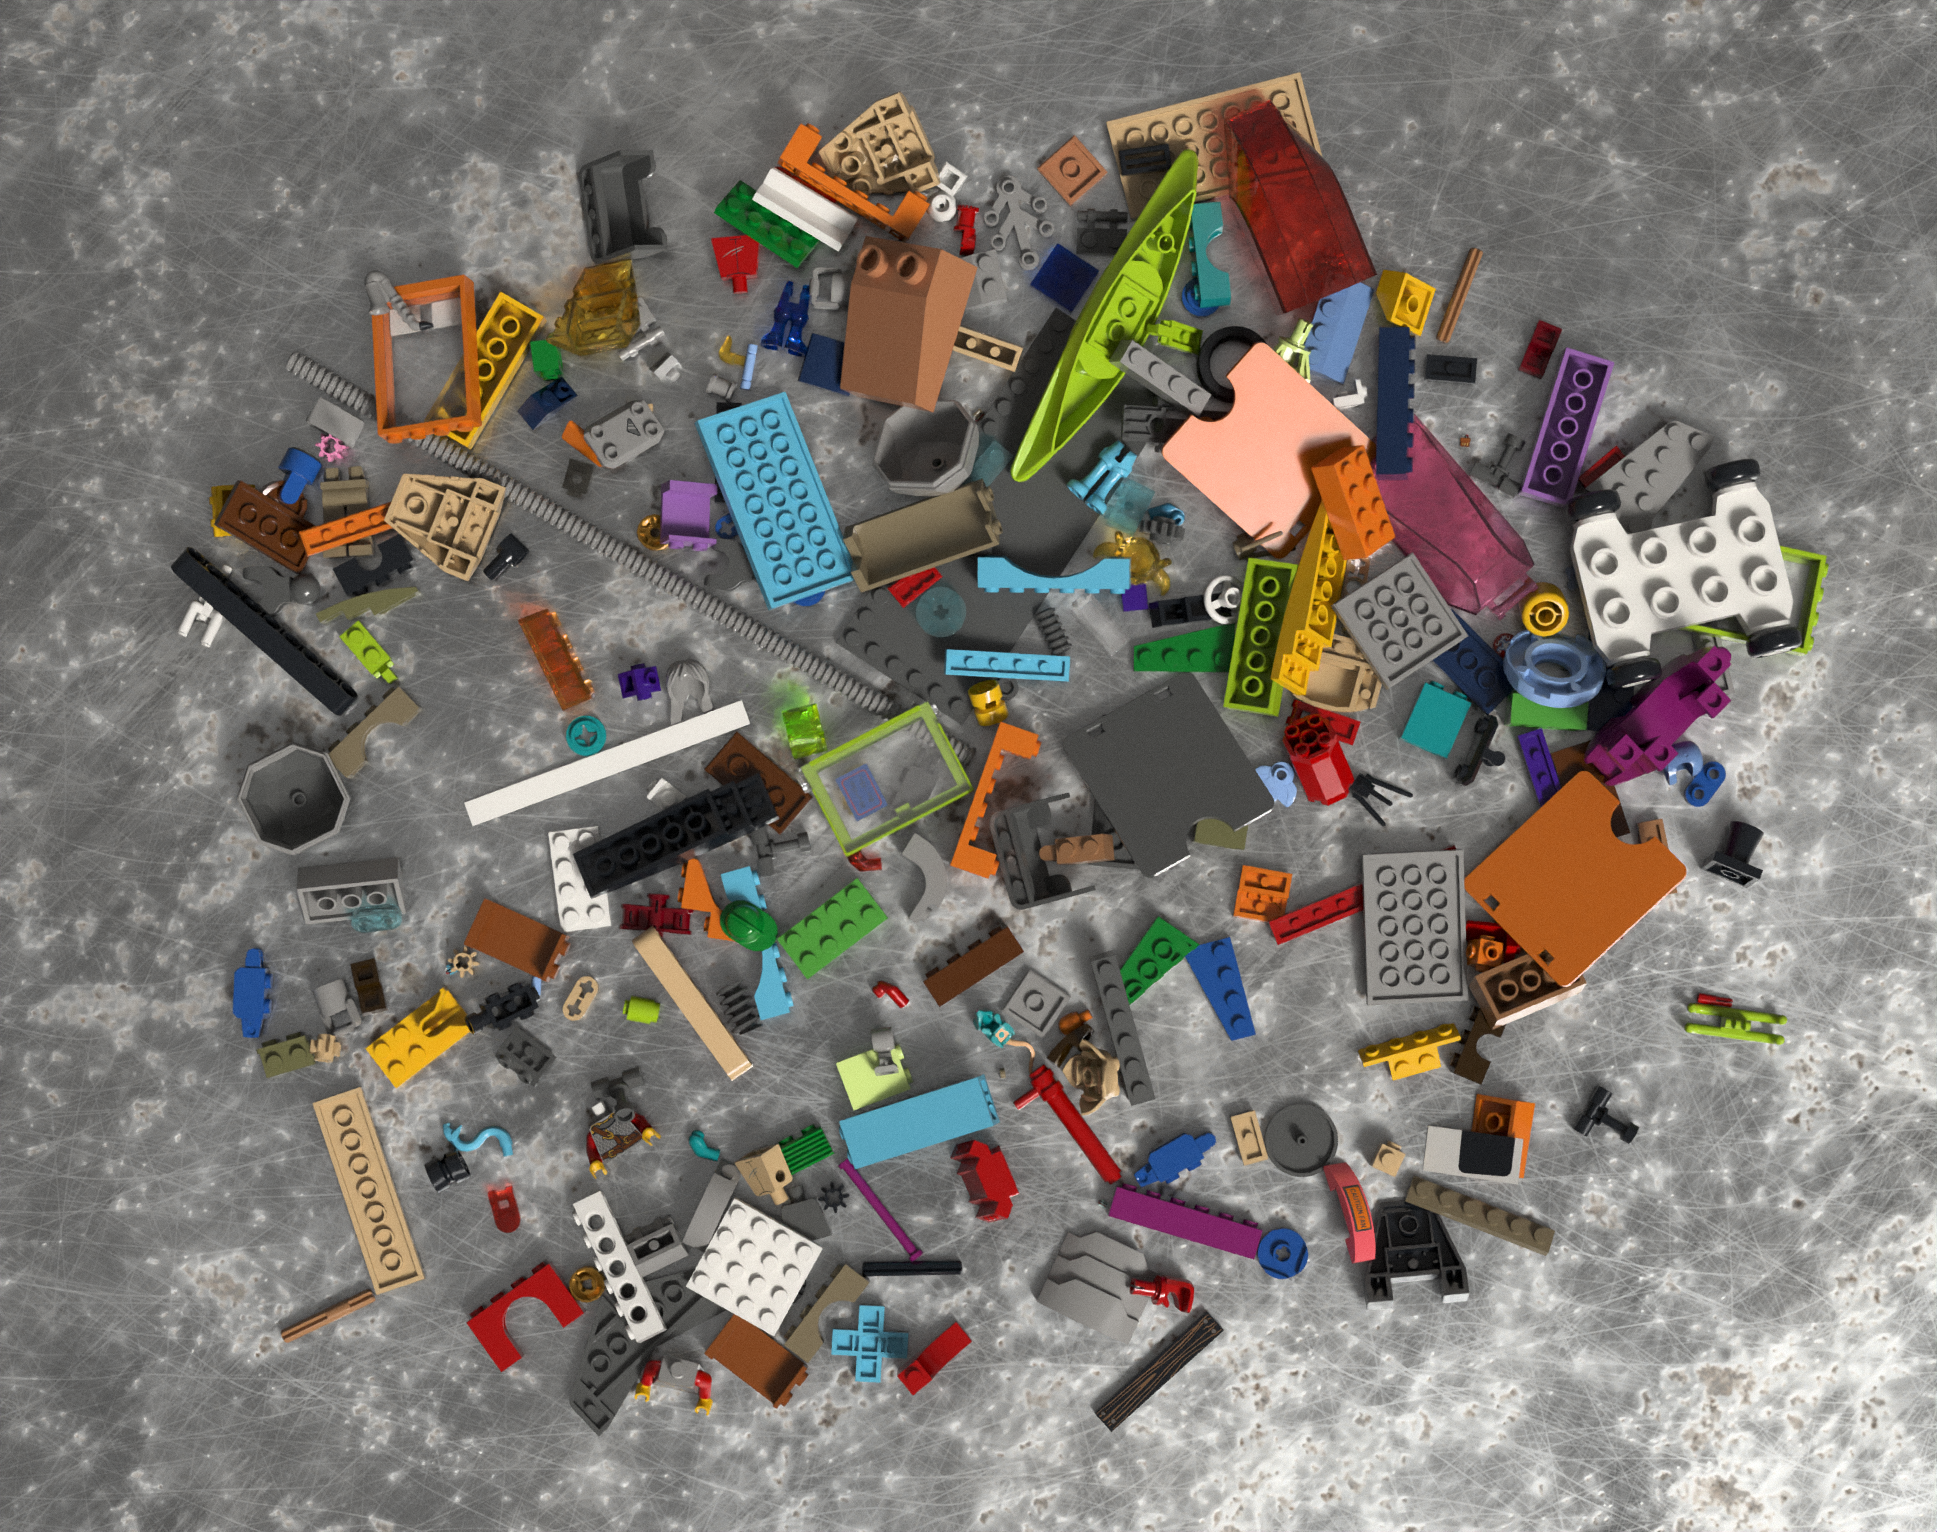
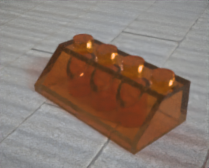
M547 608L519 619L518 622L562 710L569 713L593 701L592 694L595 693V689L589 679L584 680L581 674L584 667L578 656L573 658L569 650L573 648V645L567 634L562 635L559 629L562 623L557 613H551Z

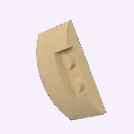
M1334 634L1332 646L1323 647L1319 671H1310L1306 695H1296L1294 693L1292 695L1307 704L1324 710L1357 712L1376 707L1382 683L1354 640Z

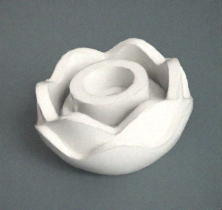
M937 191L928 198L927 202L930 205L927 213L933 220L944 222L954 218L958 205L955 197L950 196L945 191Z

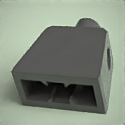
M802 1185L788 1188L791 1203L781 1206L782 1223L811 1240L832 1236V1229L816 1196L805 1199Z

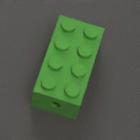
M856 878L777 940L804 976L809 979L887 920L888 917L859 878Z

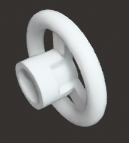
M1219 575L1210 580L1205 588V609L1209 616L1218 623L1228 625L1238 621L1244 585L1237 578L1231 575ZM1223 582L1222 593L1217 600L1211 602V594L1214 587ZM1223 606L1230 608L1236 614L1230 617H1223L1215 609Z

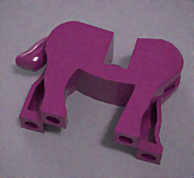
M1714 645L1701 648L1689 655L1682 654L1662 667V675L1659 679L1646 683L1629 700L1634 707L1625 716L1611 718L1596 733L1587 746L1584 762L1586 764L1592 762L1605 776L1603 782L1608 786L1620 785L1656 770L1658 772L1662 771L1679 754L1671 745L1688 727L1702 715L1708 714L1711 719L1715 718L1732 701L1715 683L1732 665L1730 663L1731 653L1725 647H1716Z

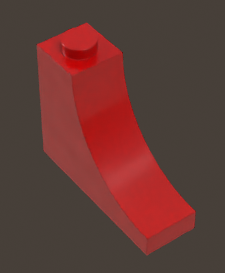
M955 1321L898 1368L897 1377L910 1393L915 1395L932 1381L935 1375L952 1358L972 1342L971 1338Z

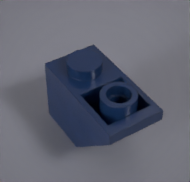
M560 377L530 395L517 412L534 430L549 421L578 395L564 378Z

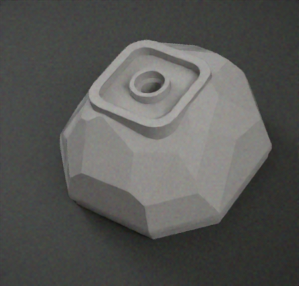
M937 400L934 412L901 406L883 421L872 460L873 467L889 489L898 494L938 496L953 492L956 488L960 487L972 472L979 445L978 427L961 403L956 400Z

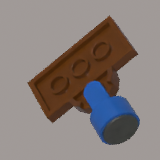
M296 447L288 448L278 466L286 474L284 479L271 481L265 484L260 491L241 480H237L214 525L292 572L301 574L309 557L305 553L298 533L315 527L314 524L303 518L307 510V499H305L302 491L306 484H313L322 467L321 461L302 449Z

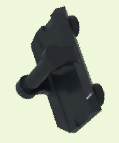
M1485 715L1483 719L1479 718L1473 730V732L1477 733L1465 762L1462 765L1458 764L1453 774V778L1457 779L1456 785L1461 787L1474 782L1482 762L1489 767L1501 766L1505 762V755L1501 751L1489 749L1498 728L1497 717Z

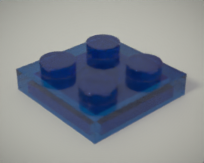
M1057 243L1031 282L1030 287L1072 314L1099 273V270Z

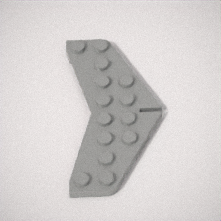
M1671 421L1584 490L1588 492L1606 489L1616 490L1620 496L1621 506L1619 510L1613 513H1616L1617 520L1625 532L1632 534L1650 530L1653 518L1707 453L1715 436L1679 421Z

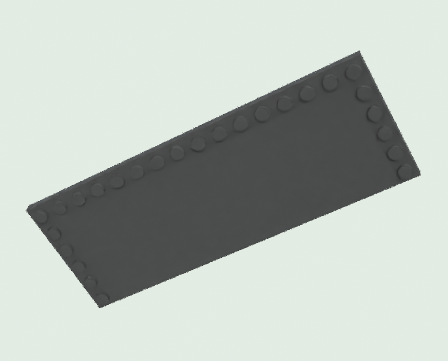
M1058 308L1054 309L1018 364L1016 371L1012 373L978 425L979 445L973 469L969 477L960 485L962 486L983 478L986 487L990 486L993 491L994 501L992 503L996 517L1001 523L1003 533L999 534V545L992 547V554L988 555L1006 556L1015 564L1028 571L1048 576H1060L1100 516V514L1089 508L1085 501L1097 490L1110 471L1107 470L1098 479L1083 500L1077 498L1066 485L1071 479L1078 481L1084 479L1100 461L1099 453L1117 440L1125 446L1122 448L1119 456L1115 457L1116 461L1120 463L1121 459L1130 450L1137 455V459L1147 442L1121 440L1123 405L1152 407L1154 396H1158L1125 373L1118 385L1096 412L1043 467L1028 480L1023 482L1015 481L1011 477V465L1076 322L1075 319ZM1152 419L1150 427L1155 432L1156 424L1155 420ZM1121 477L1110 489L1104 501L1106 505L1124 478ZM971 554L936 566L935 568L943 577L905 608H902L887 589L896 581L871 589L836 642L961 725H963L974 708L968 695L969 688L979 682L992 680L994 677L945 675V649L1010 653L1049 594L1035 593L1034 588H1024L1022 593L1009 592V588H999V592H984V588H978V557L980 556L978 554Z

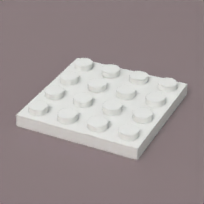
M735 1197L686 1287L775 1336L820 1255L823 1246Z

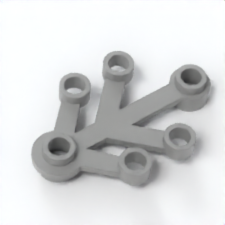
M1004 176L998 181L996 186L999 195L992 209L984 215V222L987 226H996L999 222V214L1008 202L1010 213L998 234L992 237L991 247L994 250L996 249V251L1002 250L1014 226L1022 252L1019 257V265L1025 271H1033L1038 267L1039 257L1036 252L1031 250L1024 223L1039 231L1043 237H1050L1054 232V226L1049 221L1043 222L1021 210L1018 200L1032 206L1036 213L1046 211L1047 201L1043 197L1036 198L1022 190L1021 183L1016 177ZM1012 184L1014 189L1011 192H1007L1004 186ZM1042 201L1045 206L1043 209H1037L1035 203ZM990 214L996 216V221L993 223L987 221V216ZM1044 225H1049L1051 227V232L1044 233L1042 231V227ZM997 238L1003 241L1000 247H996L993 243ZM1026 256H1032L1034 258V262L1032 264L1025 263L1024 258Z

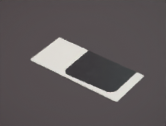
M1428 1125L1423 1171L1518 1185L1523 1139Z

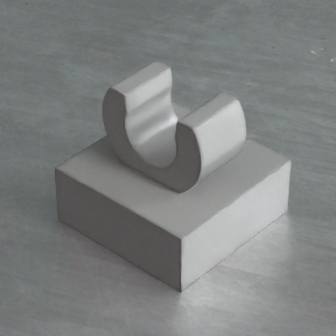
M668 352L649 369L659 379L666 375L671 381L675 382L681 376L673 368L678 361Z

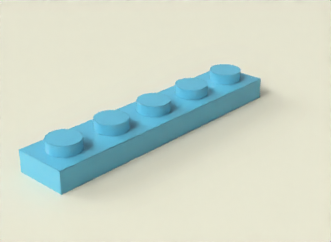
M945 649V675L1069 682L1070 656Z

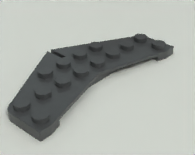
M696 1268L645 1281L667 1330L641 1343L636 1342V1339H630L625 1329V1326L629 1325L625 1316L620 1317L616 1308L602 1295L569 1398L572 1409L598 1436L610 1426L657 1346L727 1311L725 1308L686 1287ZM633 1285L625 1286L622 1289V1294L625 1298H630L635 1292ZM606 1291L615 1303L618 1302L614 1293L610 1294ZM637 1307L633 1311L635 1321H641L645 1317L643 1307Z

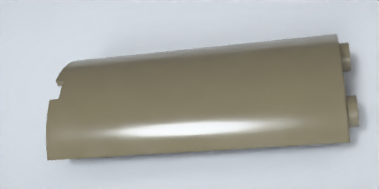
M982 478L962 485L953 492L931 496L845 527L843 541L853 558L851 574L861 593L999 545V534L1003 533V529L996 517L992 503L994 501V494L991 487H986Z

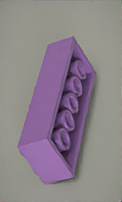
M1567 347L1562 351L1518 491L1519 495L1565 509L1566 502L1573 498L1615 362Z

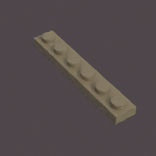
M1417 1176L1412 1177L1405 1198L1406 1202L1546 1256L1549 1253L1555 1230Z

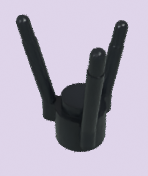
M1359 773L1349 788L1354 792L1352 797L1358 800L1375 820L1384 827L1386 826L1384 820L1362 796L1368 798L1371 794L1388 806H1392V801L1375 791V785L1373 784L1412 798L1413 794L1378 780L1368 773L1366 776Z

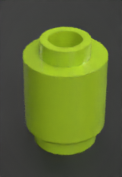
M631 995L630 1000L625 999L622 1014L627 1015L626 1020L646 1024H650V1022L657 1023L660 1003L654 1002L655 999Z

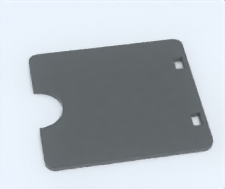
M1189 672L1177 675L1070 734L1063 741L1064 751L1142 875L1148 878L1155 877L1190 857L1186 839L1189 830L1197 822L1204 819L1220 820L1230 826L1235 832L1268 814L1274 808V798L1196 677ZM1169 689L1171 695L1159 701L1156 695ZM1102 726L1104 732L1092 739L1089 732Z

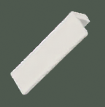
M771 167L764 182L752 199L838 252L858 220L853 214L775 167Z

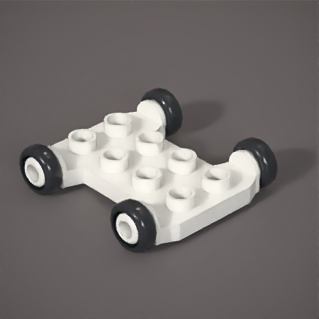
M1755 459L1731 461L1706 471L1705 482L1707 488L1717 492L1712 495V515L1705 518L1627 534L1617 520L1616 513H1613L1619 510L1621 506L1620 496L1616 490L1594 491L1579 495L1566 502L1567 517L1571 521H1578L1573 525L1574 533L1570 553L1593 648L1606 662L1607 668L1612 667L1606 672V679L1610 688L1623 689L1652 682L1661 677L1662 668L1659 660L1649 658L1652 634L1733 616L1737 618L1745 630L1746 636H1752L1746 641L1747 653L1752 658L1773 656L1801 646L1802 637L1800 630L1796 627H1788L1791 625L1789 618L1793 598L1770 505L1758 491L1754 482L1761 474L1759 464Z

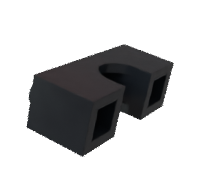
M397 534L377 545L382 554V562L376 569L365 570L356 557L333 568L347 596L357 597L369 592L367 588L374 584L377 587L382 586L391 580V575L397 572L402 575L413 569L412 564L417 561L401 534Z

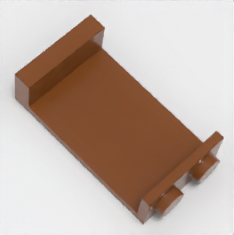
M485 898L464 941V945L503 961L545 982H550L551 978H556L560 970L558 962L561 956H566L571 943L568 942L570 936Z
M735 1314L732 1315L704 1353L710 1359H716L772 1402L773 1407L776 1409L780 1404L785 1407L793 1396L790 1392L795 1384L800 1387L809 1375L805 1372L808 1365L757 1326Z

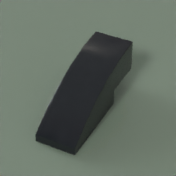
M1221 593L1211 594V602L1217 600ZM1204 595L1149 603L1152 628L1213 620L1205 609ZM1221 606L1215 609L1223 617L1232 616L1230 608Z

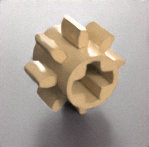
M464 946L463 953L454 949L453 952L456 956L454 959H448V962L454 965L451 972L460 971V978H464L465 971L474 975L475 972L472 968L474 965H480V962L474 959L477 952L468 953V946ZM460 956L463 958L469 957L470 960L467 962L468 968L459 966L461 962Z
M318 1034L317 1040H311L309 1052L310 1054H315V1061L332 1063L334 1056L340 1057L341 1045L339 1042H336V1036Z

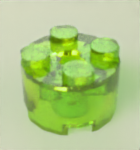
M817 703L782 711L794 760L828 751Z

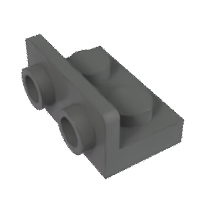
M518 1027L513 1030L495 1054L501 1066L506 1069L510 1068L517 1073L518 1078L523 1083L531 1084L532 1086L538 1083L539 1079L557 1058Z

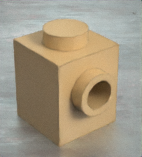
M1389 1140L1386 1144L1379 1142L1369 1165L1395 1177L1405 1157V1153L1400 1151L1402 1146Z

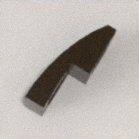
M372 958L350 964L362 1015L368 1016L387 1011L388 1007L376 959Z
M1088 1024L1075 1029L1055 1046L1047 1057L1048 1061L1060 1068L1071 1049L1075 1048L1082 1052L1079 1046L1081 1040L1089 1041L1095 1031Z

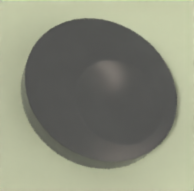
M1292 1104L1279 1110L1269 1121L1265 1131V1149L1271 1162L1282 1172L1295 1177H1308L1320 1173L1324 1170V1166L1332 1162L1338 1148V1133L1332 1119L1323 1110L1310 1104Z

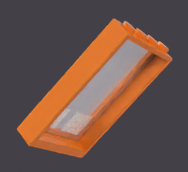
M463 274L395 286L394 289L402 297L417 321L433 323L434 327L423 331L412 330L407 323L402 321V317L397 314V310L395 311L392 308V303L390 302L387 303L390 312L383 315H372L378 436L385 439L388 443L396 444L401 443L402 439L421 440L426 438V435L445 436L450 431L469 432L474 427L482 426L474 282Z

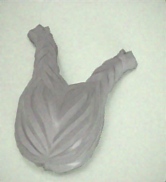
M694 659L675 661L671 664L666 673V690L671 699L672 707L670 710V726L682 722L684 701L689 695L698 700L703 714L714 711L708 693V674L704 666Z

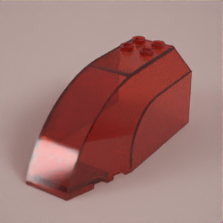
M1268 100L1223 119L1229 201L1276 315L1285 314L1377 275L1348 201L1332 168L1271 100Z

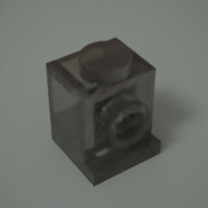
M570 458L562 488L567 490L566 495L579 499L581 495L588 496L596 467L592 464ZM577 474L582 476L580 483L573 482V477Z

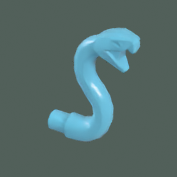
M450 1123L443 1124V1133L446 1139L454 1148L460 1151H473L487 1137L496 1136L500 1147H502L503 1157L513 1155L511 1136L505 1129L499 1126L485 1127L472 1140L466 1142L459 1138L462 1125L457 1129H451L449 1127Z

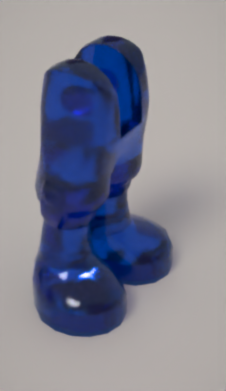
M787 281L778 305L773 311L774 325L771 331L762 337L760 346L772 351H781L785 327L788 321H791L784 351L793 356L805 357L807 346L802 341V330L809 320L808 311L811 297L809 295V285H803L798 304L790 302L793 296L794 282Z

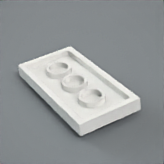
M599 826L548 832L561 932L612 926L608 893L593 899L590 898L573 856L574 853L601 841Z

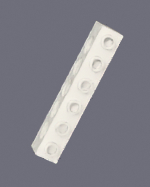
M599 1191L574 1203L575 1211L572 1212V1215L578 1226L583 1225L586 1232L582 1235L587 1247H593L596 1253L593 1260L598 1270H603L607 1277L604 1280V1284L610 1294L614 1293L618 1302L614 1303L620 1317L625 1316L629 1324L625 1326V1329L630 1339H636V1342L641 1343L666 1331L667 1328L642 1275L634 1265L626 1246L627 1242L604 1193ZM594 1216H601L603 1220L601 1227L598 1229H592L590 1221ZM607 1238L612 1239L613 1248L608 1252H603L601 1249L602 1241ZM617 1261H621L624 1265V1270L621 1274L614 1275L611 1270L612 1265ZM627 1284H632L635 1289L633 1296L630 1298H625L622 1294V1289ZM637 1307H643L645 1310V1317L641 1321H635L633 1318V1311Z

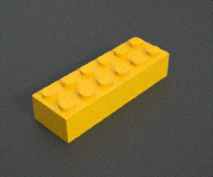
M500 291L477 330L482 426L474 427L469 432L450 431L445 436L469 450L472 449L530 351V342L537 339L547 322L544 316ZM464 354L424 422L467 415Z

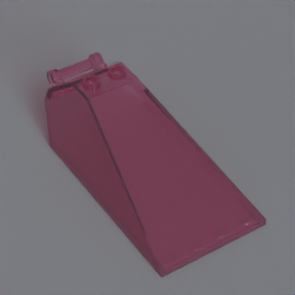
M1414 413V423H1410L1409 433L1414 434V447L1409 448V457H1413V472L1408 473V480H1378L1376 476V457L1370 462L1395 534V538L1391 541L1405 557L1412 552L1414 553L1448 606L1473 615H1477L1487 607L1501 621L1506 617V612L1530 592L1534 593L1538 589L1537 584L1526 574L1535 565L1521 536ZM1376 435V436L1373 437L1371 440H1372V441L1376 444V446H1377V435ZM1519 579L1523 583L1518 590L1499 606L1495 604L1493 600Z

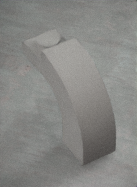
M914 833L902 855L915 862L922 869L926 879L925 892L908 918L917 924L919 920L925 922L932 911L928 907L930 903L938 908L942 904L946 893L947 874L943 860L937 850L927 840Z
M722 1159L720 1160L682 1241L683 1243L702 1252L706 1251L742 1175L737 1166Z

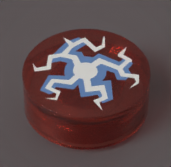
M1500 634L1493 641V650L1503 659L1511 639L1514 637L1512 634Z

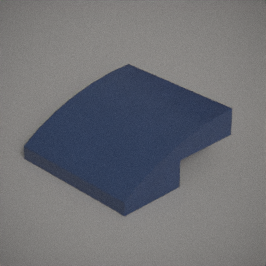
M812 333L798 382L849 397L850 393L840 389L845 342Z

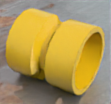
M997 680L982 681L969 688L968 695L972 706L976 707L974 713L978 725L991 726L1000 723V721L1002 722L1009 716L1005 700L1001 699L1003 695Z

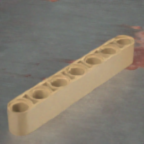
M651 926L634 938L632 943L729 1078L733 1081L753 1067L749 1058L656 929Z

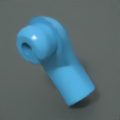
M1171 503L1147 509L1151 521L1154 516H1162L1176 520V526L1184 523L1185 516L1183 511Z

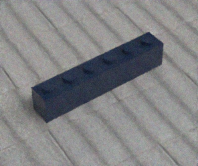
M1379 327L1376 476L1378 480H1408V473L1413 472V457H1409V448L1414 447V434L1409 433L1410 423H1414V408H1410V399L1415 398V384H1410L1411 375H1415V359H1411V350H1416V335L1411 334L1410 327Z

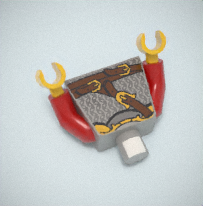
M601 1101L590 1108L598 1122L589 1127L590 1131L586 1135V1153L590 1163L589 1171L594 1179H597L595 1174L599 1169H602L604 1175H607L604 1165L642 1141L652 1146L653 1144L650 1142L651 1136L655 1135L660 1139L661 1135L652 1128L643 1115L635 1112V1117L632 1121L628 1123L617 1122L614 1112L611 1113L604 1101Z
M662 1356L658 1360H651L646 1364L640 1383L636 1385L635 1399H637L638 1395H645V1402H647L650 1398L651 1385L661 1386L698 1395L699 1399L695 1412L698 1414L700 1408H703L707 1412L706 1415H709L713 1404L710 1398L712 1378L700 1364L669 1356Z

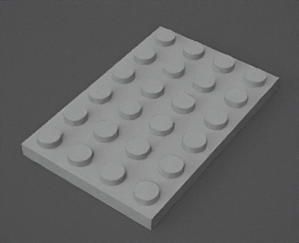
M1463 850L1361 854L1366 1004L1369 1006L1468 1001Z

